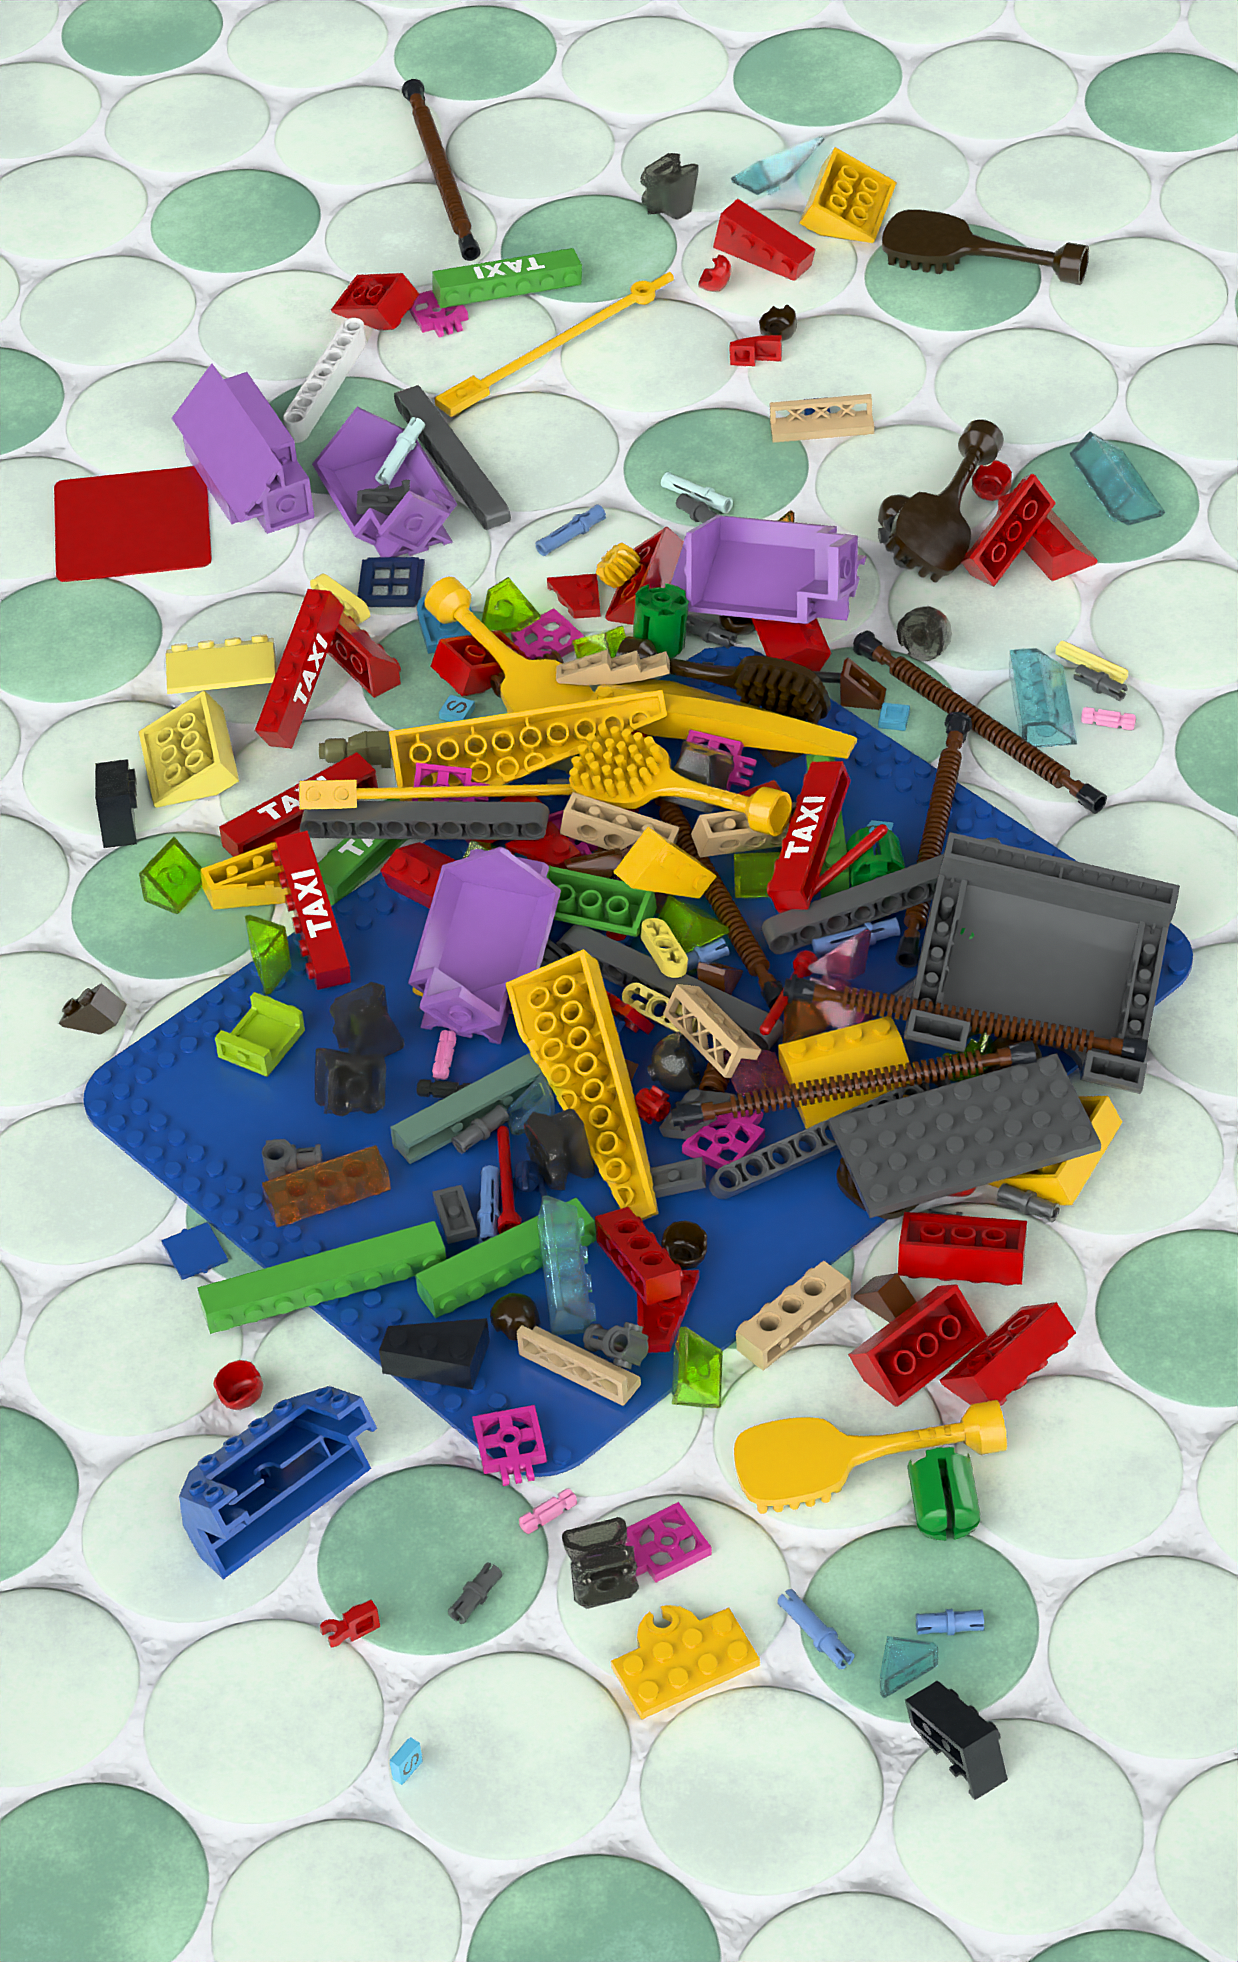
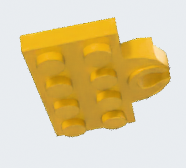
M661 1606L663 1619L671 1623L666 1628L656 1627L654 1625V1615L649 1611L638 1626V1649L611 1660V1668L641 1720L760 1666L759 1656L729 1607L699 1620L691 1611L681 1606Z

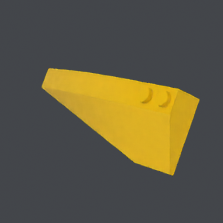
M646 679L614 685L603 684L597 687L589 700L663 690L667 718L637 730L650 736L687 740L689 731L694 730L740 741L744 747L848 759L857 743V738L674 681Z
M663 690L389 731V743L397 787H414L416 763L472 768L471 782L485 783L490 786L504 785L579 754L578 746L585 744L587 747L588 741L586 736L589 733H594L596 737L600 735L598 731L600 724H605L609 732L613 726H618L620 732L624 729H629L633 732L667 718ZM438 772L425 777L420 785L433 786V784L437 783ZM449 773L448 784L450 786H463L456 776ZM405 798V799H399V800H400V801H412V798ZM418 798V801H432V799Z
M583 949L506 982L515 1022L522 1041L527 1045L532 1058L544 1074L543 1077L554 1091L557 1101L577 1135L582 1139L585 1149L596 1163L599 1173L610 1187L620 1209L629 1207L636 1217L639 1216L642 1220L659 1214L635 1098L598 961Z

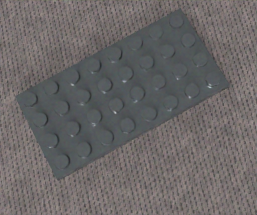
M1057 1053L1036 1059L1037 1063L1018 1064L829 1119V1128L869 1218L1101 1151L1100 1139Z

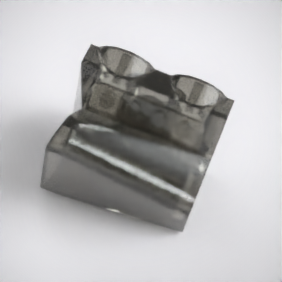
M668 153L645 167L640 178L641 184L645 187L641 201L646 206L648 215L664 213L678 220L689 214L693 207L699 165L691 163L682 166L680 154Z
M683 741L680 756L673 771L692 781L728 791V778L734 769L733 755L729 752L696 742ZM660 796L663 800L705 813L712 812L714 808L722 809V807L689 798Z
M370 982L335 998L329 1011L335 1021L332 1032L337 1038L339 1049L349 1048V1061L355 1069L363 1068L404 1048V1039L388 1014L384 985Z
M328 1048L316 1049L315 1102L320 1106H324V1114L334 1113L337 1116H345L350 1112L358 1111L372 1114L385 1106L386 1063L383 1054L357 1055Z
M566 1109L553 1116L533 1111L526 1123H524V1131L528 1138L526 1150L530 1161L535 1162L539 1166V1174L544 1177L548 1187L554 1190H565L569 1172L584 1179L593 1177L595 1169L585 1125L575 1110Z
M621 1517L569 1529L562 1533L563 1546L572 1561L570 1566L574 1601L586 1609L632 1598L633 1594L639 1589L634 1547L625 1546L627 1526L625 1520Z

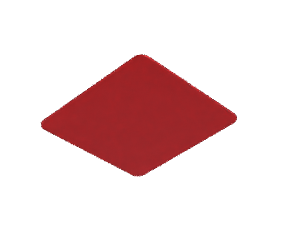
M194 466L60 480L54 485L56 578L61 582L202 568L208 566L212 561L208 489Z

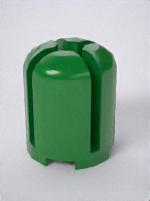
M668 583L665 584V588H649L650 584H647L636 592L633 637L651 640L658 654L667 652L669 658H674L685 647L689 604L688 599L685 597V590Z
M868 826L858 829L848 839L846 843L847 852L869 834ZM888 829L887 834L876 842L875 855L873 847H871L849 866L851 887L905 868L899 838L891 830Z
M939 1447L926 1450V1457L917 1460L914 1464L909 1460L907 1465L917 1527L925 1537L946 1541L947 1513L942 1488L944 1487L954 1540L965 1537L975 1531L980 1521V1509L970 1455L968 1453L966 1457L956 1454L954 1447Z

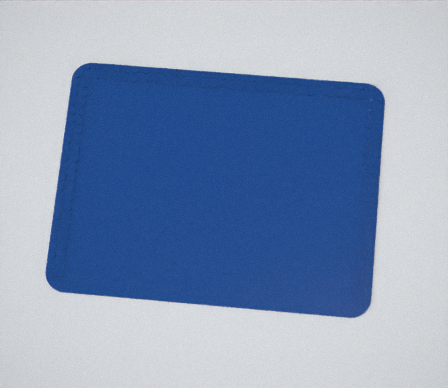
M731 646L729 649L726 647L705 648L686 661L701 664L702 662H714V665L738 666L741 659L746 656L765 655L750 647ZM666 674L659 679L674 681L739 702L741 699L736 694L737 690L703 680ZM830 699L831 709L827 717L820 719L817 725L857 738V743L848 759L835 757V761H843L851 780L841 808L845 842L847 843L848 839L858 829L866 827L872 820L894 823L891 831L899 838L905 868L915 865L917 863L937 768ZM651 736L655 743L667 751L671 759V769L676 772L686 740ZM708 742L695 747L692 753L701 754L705 752ZM720 744L717 757L720 760L730 762L731 753L726 746ZM743 746L741 756L755 759L757 763L755 767L744 765V768L754 771L752 777L741 775V778L750 781L749 787L731 784L729 792L740 793L775 780L781 790L790 795L792 803L796 802L797 796L801 793L803 778L806 774V755L812 754ZM706 758L703 762L704 767H711L713 759ZM686 763L689 778L696 781L699 768ZM545 767L511 781L507 785L547 784V779L570 778V774H566L564 770H553ZM720 771L711 773L708 784H719L724 780L726 773ZM957 782L941 855L944 854L949 832L982 840L993 837L997 838L1003 845L1076 861ZM571 795L537 796L548 807L549 814L564 810ZM507 796L489 797L488 802H500ZM670 796V802H675L679 805L692 829H694L699 815L733 811L698 800ZM653 799L640 807L638 814L662 821L659 817L661 807L657 806ZM428 839L423 842V844L455 860L469 857L471 850H473L465 839ZM575 839L574 843L578 845L582 841ZM497 840L480 849L486 851L498 847L506 849L505 844L512 840ZM876 843L872 846V847H873L874 855H875V848L877 847ZM782 846L708 856L770 963L768 973L774 975L776 981L779 980L784 987L786 978L790 979L794 972L793 961L797 954L804 950L814 953L811 943L787 953L775 954L770 950L761 931V926L766 919L780 914L767 894V885L772 880L775 871V861L779 859ZM514 854L515 857L527 859V856L522 854ZM381 872L331 906L350 965L351 982L317 990L314 979L309 980L305 963H309L307 956L302 957L298 940H302L300 933L295 934L293 932L104 1063L90 1077L85 1087L84 1108L93 1126L262 1268L279 1265L435 1221L445 1246L446 1259L480 1244V1224L477 1222L481 1198L480 1172L483 1167L489 1165L495 1166L500 1170L497 1129L490 1133V1138L485 1141L480 1140L463 1154L450 1142L411 1164L408 1163L397 1149H394L392 1144L391 1126L444 1099L433 1098V1095H429V1097L418 1096L417 1083L421 1079L431 1080L432 1083L435 1082L436 1079L433 1078L432 1069L433 1064L436 1062L434 1060L438 1043L440 1042V1033L443 1030L449 1031V1028L434 1026L432 1030L420 1028L425 1013L419 1008L422 996L416 995L412 991L413 986L408 984L430 909L389 888ZM613 873V875L610 878L614 880L623 881L615 873ZM849 876V888H852ZM654 892L657 909L653 918L666 922L685 954L691 952L692 948L696 946L701 948L723 938L726 944L722 948L728 946L729 955L711 962H718L743 970L742 977L731 995L769 1013L770 1009L760 993L762 990L758 984L759 978L753 977L748 973L705 895L703 894L698 899ZM820 892L812 898L811 902L822 899ZM906 909L871 921V924L896 918L900 928L899 936L877 940L874 945L866 943L820 955L817 957L818 966L814 973L804 977V979L816 981V984L826 985L827 989L843 992L845 986H849V993H852L853 987L857 988L856 994H860V989H865L864 995L866 996L868 990H871L872 997H875L876 991L880 992L879 998H883V993H888V995L913 978L918 968V964L911 968L900 966L895 960L900 938L904 935V931L908 929L904 924ZM553 919L548 938L556 944L573 924ZM927 923L925 928L919 930L921 934L919 942V947H921L920 954L922 950ZM1170 923L1154 1007L1179 988L1188 978L1192 969L1193 952L1191 944L1185 934L1172 923ZM587 927V928L596 930V931H597L598 933H600V934H601L602 931H603V930H600V929ZM640 935L634 937L629 947L653 958L641 940ZM697 968L686 972L687 975L698 979ZM602 977L605 990L623 1001L622 993L625 988ZM254 992L263 996H269L286 1005L295 1006L302 1011L305 1031L268 1077L219 1058L215 1037L221 1030L231 1033L251 1009L250 996ZM638 994L632 995L631 998L634 1001L638 1000L647 1005L648 1000ZM827 1000L824 1003L793 1001L784 1009L779 1018L785 1027V1033L767 1053H760L757 1060L741 1058L732 1078L728 1082L725 1093L735 1094L736 1097L738 1093H742L744 1099L745 1092H749L750 1097H753L752 1091L757 1090L758 1096H760V1089H765V1093L768 1094V1088L772 1087L773 1093H776L775 1087L780 1086L782 1092L783 1085H786L779 1069L778 1045L883 1018L879 1016L880 1010H877L876 1015H872L873 1009L869 1008L868 1014L864 1013L865 1007H862L861 1013L856 1012L857 1006L855 1005L854 1010L849 1011V1004L846 1005V1010L841 1009L842 1003ZM657 1004L654 1008V1015L656 1017L663 1016L665 1007ZM888 1011L884 1012V1017L887 1016ZM892 1012V1019L901 1035L912 1068L913 1061H918L919 1066H921V1060L924 1059L927 1065H929V1058H933L934 1063H936V1057H941L942 1062H944L943 1057L948 1055L950 1061H952L951 1054H956L957 1059H959V1053L962 1052L904 1039L906 1021L902 1020L903 1017L901 1015L899 1019H895V1013ZM512 1013L508 1016L501 1044L491 1043L488 1038L473 1033L472 1038L456 1035L457 1040L453 1048L454 1053L451 1067L449 1068V1076L446 1080L438 1079L437 1081L459 1082V1085L474 1083L530 1053V1050L518 1033L514 1014ZM650 1019L648 1020L655 1026L649 1035L640 1029L635 1033L624 1025L618 1035L624 1058L639 1064L631 1081L634 1098L641 1089L648 1088L651 1090V1087L655 1085L670 1095L667 1100L671 1105L669 1115L671 1109L676 1107V1102L681 1101L690 1089L699 1090V1085L709 1061L685 1036H681ZM986 1033L971 1036L966 1041L963 1052L965 1058H967L966 1052L971 1051L974 1057V1050L978 1049L980 1055L990 1054V1045L998 1037H994V1034L988 1036ZM708 1034V1047L711 1049L714 1048L713 1035ZM1037 1044L1042 1057L1057 1053L1067 1075H1070L1078 1068L1073 1058L1063 1051ZM989 1066L983 1067V1072H984ZM975 1068V1075H970V1072L968 1070V1076L963 1077L962 1072L960 1071V1078H955L953 1072V1078L950 1079V1081L952 1084L973 1077H977L981 1074H978L977 1068ZM929 1084L930 1090L939 1088L935 1084ZM552 1088L507 1112L510 1120L501 1126H506L509 1129L512 1179L515 1178V1167L519 1162L533 1161L539 1166V1176L545 1179V1188L552 1209L577 1198L594 1221L595 1216L620 1209L610 1187L599 1173L596 1163L585 1149L582 1139L571 1125ZM791 1102L792 1108L787 1109L786 1103H784V1110H779V1106L776 1105V1111L772 1112L771 1106H768V1113H764L763 1107L761 1108L763 1118L757 1126L765 1129V1138L754 1152L806 1129L797 1107L795 1108L794 1102ZM639 1118L650 1168L694 1159L682 1153V1145L686 1141L685 1139L663 1137L659 1127L665 1119L660 1122L653 1120L652 1124H648ZM727 1125L716 1126L713 1128L718 1130L721 1128H725ZM741 1129L735 1135L736 1139L744 1143L749 1141L748 1136ZM825 1130L827 1138L835 1141L831 1130ZM700 1137L698 1148L706 1151L711 1146L712 1141ZM720 1137L718 1142L726 1144L729 1142V1139L727 1137ZM285 1139L290 1144H295L296 1148L315 1147L316 1144H321L323 1170H318L317 1168L299 1169L298 1174H294L289 1181L270 1183L264 1170L262 1148L266 1145V1140ZM799 1142V1147L802 1151L811 1152L810 1146L806 1142ZM728 1149L723 1150L718 1157L730 1161L738 1153ZM839 1149L727 1199H718L710 1192L709 1182L718 1169L706 1164V1188L656 1198L659 1214L642 1221L645 1228L649 1232H653L658 1244L661 1246L663 1233L669 1225L676 1221L686 1220L698 1224L706 1232L707 1253L704 1260L696 1268L687 1269L699 1270V1280L670 1352L647 1353L640 1366L632 1364L631 1370L625 1369L639 1376L641 1385L624 1406L519 1355L518 1340H509L502 1331L496 1332L490 1319V1310L496 1300L508 1293L525 1294L534 1301L540 1318L539 1328L586 1351L588 1350L585 1349L583 1336L585 1330L591 1324H600L607 1330L614 1326L624 1327L625 1322L638 1325L637 1292L597 1241L564 1256L558 1261H553L531 1274H526L504 1287L497 1288L483 1295L480 1299L468 1302L451 1313H446L437 1318L433 1316L418 1295L415 1276L309 1307L380 1367L379 1349L388 1326L487 1318L490 1343L473 1390L391 1376L477 1448L478 1444L472 1416L535 1405L547 1462L532 1465L534 1477H547L567 1472L585 1462L736 1341V1330L741 1323L746 1320L749 1321L759 1313L765 1304L771 1303L779 1297L786 1287L794 1285L810 1268H815L822 1261L832 1265L888 1219L878 1216L869 1218L867 1211L853 1203L840 1190L836 1176L837 1169L840 1166V1159L842 1158ZM772 1153L773 1160L776 1163L784 1164L785 1161L782 1155ZM746 1165V1171L750 1175L758 1176V1171L754 1166ZM499 1175V1206H498V1210L500 1211V1213H502V1212H503V1209H502L501 1181H500V1175ZM719 1177L720 1184L723 1187L732 1188L731 1181L728 1178ZM462 1185L476 1226L477 1237L448 1244L432 1192ZM537 1187L532 1192L517 1190L514 1206L515 1212L522 1219V1223L546 1212ZM588 1351L611 1363L614 1361L613 1358L607 1357L603 1351ZM512 1421L513 1426L519 1429L529 1428L528 1425L522 1422ZM498 1423L491 1427L484 1436L497 1434L500 1424ZM508 1434L504 1436L503 1440L510 1443L515 1440V1436ZM536 1440L521 1442L518 1446L519 1454L532 1452L536 1446ZM500 1446L486 1449L487 1454L493 1459L507 1457L505 1449ZM521 1472V1475L526 1476V1472Z

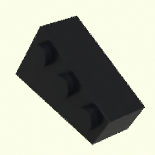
M128 759L95 763V800L104 848L137 844L134 809H137V778L135 768L130 769Z
M487 1318L388 1326L379 1349L382 1374L473 1390L490 1343Z
M937 1680L905 1700L911 1726L936 1755L941 1752L944 1753L953 1764L949 1767V1770L955 1777L962 1775L967 1780L970 1787L969 1794L974 1800L1008 1780L999 1745V1739L1001 1738L999 1730L993 1722L985 1721L972 1705H966L953 1689H947Z

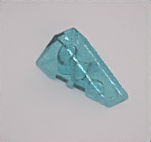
M822 135L759 160L731 177L733 183L756 195L765 192L771 195L781 190L780 185L792 177L825 139Z

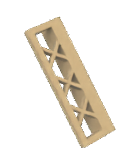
M871 394L771 402L770 428L772 441L775 443L874 434ZM866 403V410L855 411L852 409L856 404ZM831 406L841 408L837 413L826 411ZM805 408H813L815 410L812 415H803L801 413ZM787 410L790 412L787 417L776 418V411Z
M676 985L663 1015L725 1078H732L741 1058L757 1060L761 1049L699 986ZM681 1002L683 1016L679 1017L675 1011ZM693 1018H696L698 1023V1032L696 1033L693 1032L692 1028ZM708 1034L713 1035L714 1048L711 1049L708 1047ZM724 1050H728L731 1053L726 1065L723 1058Z
M521 1325L517 1330L519 1355L622 1406L628 1402L641 1385L639 1376L615 1366L613 1363L537 1326L531 1330Z

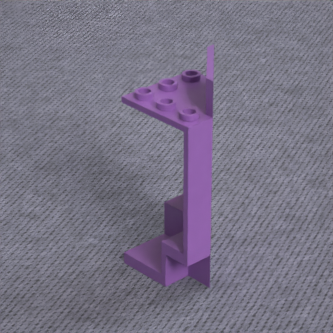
M211 363L173 415L172 420L183 435L186 456L200 474L231 525L257 518L265 532L269 534L315 518L310 480L297 461L295 441L248 372L223 379L213 363Z
M357 406L312 463L353 535L374 545L380 557H397L406 553L412 556L427 551L429 546L441 542L443 545L453 543L442 524L457 506V503L418 440L415 442V448L409 451L389 484V489L402 486V480H410V491L407 492L392 513L385 515L369 508L365 514H356L357 491L368 488L372 489L382 485L375 479V476L396 445V438L405 430Z
M716 515L686 533L671 584L685 590V597L689 601L688 612L808 624L815 618L847 621L850 613L849 597H855L860 580L859 576H857V569L859 564H865L867 556L858 555V535L837 533V526Z
M502 847L489 851L474 849L471 850L469 857L442 865L408 983L423 993L419 1008L425 1013L420 1028L432 1030L434 1026L449 1028V1031L453 1030L458 1036L472 1038L474 1033L485 1036L491 1043L501 1044L508 1016L513 1013L505 983L540 968L560 897L561 889L547 878L548 865L544 862L515 857L508 849Z

